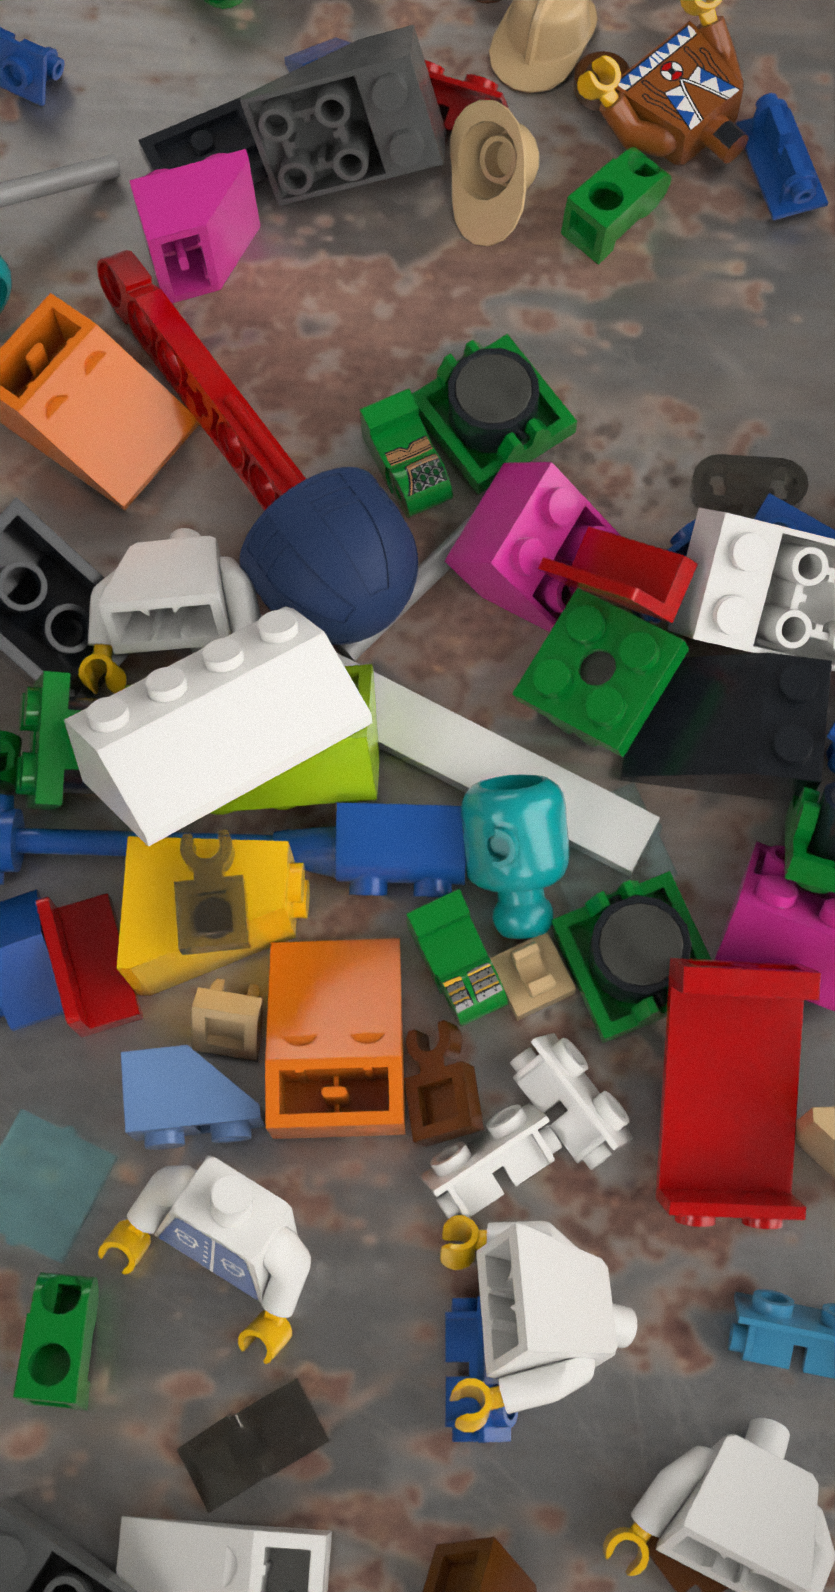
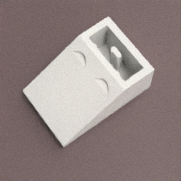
M699 508L686 556L698 565L673 623L669 622L668 630L695 640L752 653H775L831 660V671H835V539L726 512Z
M122 1516L116 1575L138 1592H328L332 1531Z

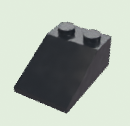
M17 497L0 509V660L32 685L43 671L71 673L69 696L92 698L94 693L82 683L78 670L82 661L93 654L94 646L88 645L90 597L93 588L104 577ZM112 651V660L120 666L130 653L114 654V651ZM106 673L98 681V690L106 682Z
M775 653L684 657L624 755L620 781L791 802L793 795L800 796L804 787L817 790L822 782L832 661Z

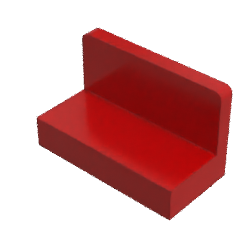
M588 526L571 566L542 557L538 570L574 590L578 587L604 601L673 623L698 564L684 555Z
M101 894L61 907H57L49 896L36 900L67 1024L82 1038L144 1019L138 995L117 969L120 928L109 894Z

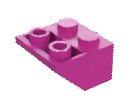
M246 149L228 154H213L199 162L173 169L154 170L146 176L129 180L159 288L162 289L172 303L221 290L260 229L253 180Z
M552 462L503 463L446 557L445 562L482 598L550 632L576 590L538 570L542 557L571 566L588 526L621 535Z
M756 841L725 924L714 960L788 963L808 966L821 972L820 999L806 1001L835 1011V893H814L802 888L795 881L785 879V846H768Z

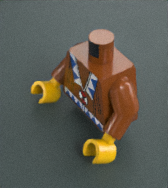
M680 0L681 6L686 13L699 17L700 24L697 27L691 21L687 22L623 75H621L620 67L614 59L609 56H601L592 62V69L600 78V82L591 71H587L579 77L577 89L580 95L588 100L600 99L602 103L599 107L600 112L622 146L627 150L631 147H636L643 154L663 157L674 165H685L707 147L727 164L743 151L748 142L749 136L735 124L739 114L744 82L724 16H717L715 8L722 0H706V3L701 0Z

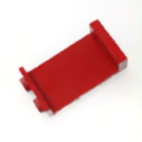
M670 958L656 1200L668 1215L675 1216V1222L687 1226L709 1227L716 1224V1217L742 1218L741 1223L748 1227L779 1229L783 1227V1220L806 1219V1206L792 1194L804 1000L820 999L821 972L803 964Z

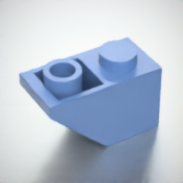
M188 1045L121 1052L125 1133L135 1141L144 1140L145 1149L165 1150L185 1146V1136L211 1133V1141L214 1143L239 1142L252 1138L251 1129L266 1127L265 1112L260 1104Z

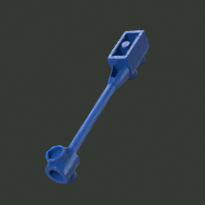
M0 794V885H4L5 872L20 871L24 853L126 856L128 836L137 835L133 831L25 828L22 810L14 808V796ZM337 802L336 826L274 831L273 835L174 832L167 836L170 838L289 841L296 863H304V868L307 872L333 877L338 882H349V895L387 896L388 883L414 884L413 897L440 898L452 892V885H465L466 857L461 806Z

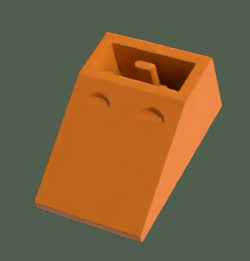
M52 293L42 301L0 348V423L124 511L200 425L189 409L104 330Z
M400 938L271 942L265 1052L266 1130L273 1139L406 1135Z

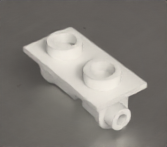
M554 1033L536 1037L531 1043L539 1052V1055H536L530 1047L510 1062L517 1072L513 1079L532 1104L544 1114L558 1102H562L568 1111L549 1126L573 1156L576 1163L584 1161L589 1169L593 1170L612 1155L605 1143H608L615 1150L634 1139V1136L626 1127L630 1122L629 1117L615 1097L607 1091L600 1093L584 1073L588 1069V1064L572 1042L566 1038L559 1040Z
M530 1102L523 1107L520 1105L507 1107L487 1122L486 1127L488 1130L468 1144L464 1142L451 1144L432 1158L430 1162L432 1168L421 1174L420 1177L436 1197L446 1191L436 1201L448 1219L456 1215L471 1218V1216L504 1195L503 1190L492 1174L499 1168L503 1167L511 1182L517 1186L555 1161L553 1154L560 1150L562 1145L548 1125L538 1131L539 1128L550 1122L543 1112Z

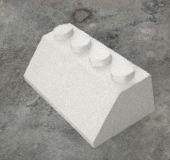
M286 606L264 614L258 621L224 638L211 641L203 649L168 667L151 672L141 681L109 697L98 699L88 708L64 719L82 781L148 847L373 723L369 708L325 632L294 608Z

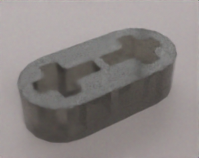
M718 454L706 457L695 467L689 492L691 501L697 509L721 511L754 519L768 494L771 493L775 496L774 490L770 488L772 480L783 481L784 490H787L788 493L786 498L781 500L799 510L807 494L809 483L803 468L793 460L776 457ZM712 476L723 477V484L727 487L725 495L713 494V487L710 485Z

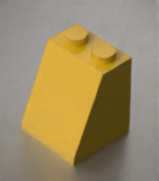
M128 836L117 957L118 971L137 995L151 996L271 947V942H286L296 938L297 918H308L310 887L309 880H305L304 863L295 862L289 841L165 837L148 847L139 837Z

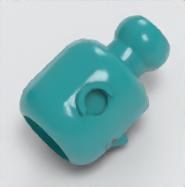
M506 775L477 782L467 790L461 805L468 879L484 890L498 893V902L494 906L492 920L495 928L503 937L525 939L543 935L549 931L552 925L551 920L554 918V910L552 904L545 897L544 888L558 882L564 876L569 864L570 849L564 794L558 784L548 777L540 775Z

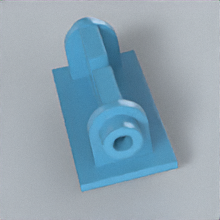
M759 1289L755 1290L753 1295L735 1292L734 1302L738 1323L732 1322L728 1339V1350L739 1352L740 1359L743 1361L789 1369L794 1345L806 1347L802 1371L835 1379V1303H826L822 1306V1309L795 1304V1301L788 1295L773 1290Z

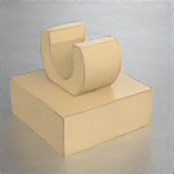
M548 932L490 958L503 985L508 1004L516 1021L576 993V987Z
M218 978L211 984L210 989L198 987L192 1004V1049L256 1061L262 1043L263 998L260 997L259 986L250 984L247 995L225 992V980Z

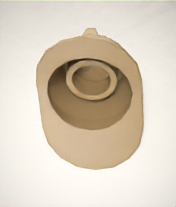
M513 0L493 35L489 49L491 68L499 81L514 91L530 94L549 91L563 83L574 70L594 33L598 21L595 5L591 0Z
M478 100L464 108L455 120L450 136L452 206L455 223L461 234L475 245L492 246L503 241L516 228L524 209L526 190L535 180L539 169V150L536 139L527 127L516 120L509 108L495 100Z

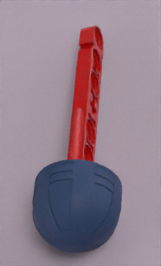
M126 249L101 258L97 264L98 278L110 305L125 325L129 324L134 337L264 510L248 532L240 552V567L248 574L256 589V593L262 598L264 604L271 611L279 610L285 606L294 608L323 630L332 645L356 643L368 639L387 628L401 614L411 598L418 573V553L415 539L395 503L389 498L384 489L379 486L373 475L358 467L335 468L306 479L162 289L152 284V276L136 255Z

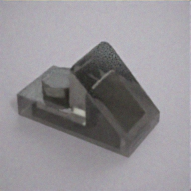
M296 1378L238 1413L225 1416L176 1450L208 1513L332 1440L300 1379Z

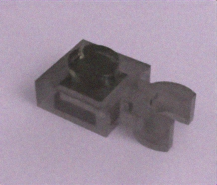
M219 830V850L210 858H201L196 855L195 840L191 833L183 834L181 838V856L188 869L194 874V880L174 882L178 948L182 955L251 948L246 881L243 875L225 876V872L231 867L235 857L234 844L227 830Z

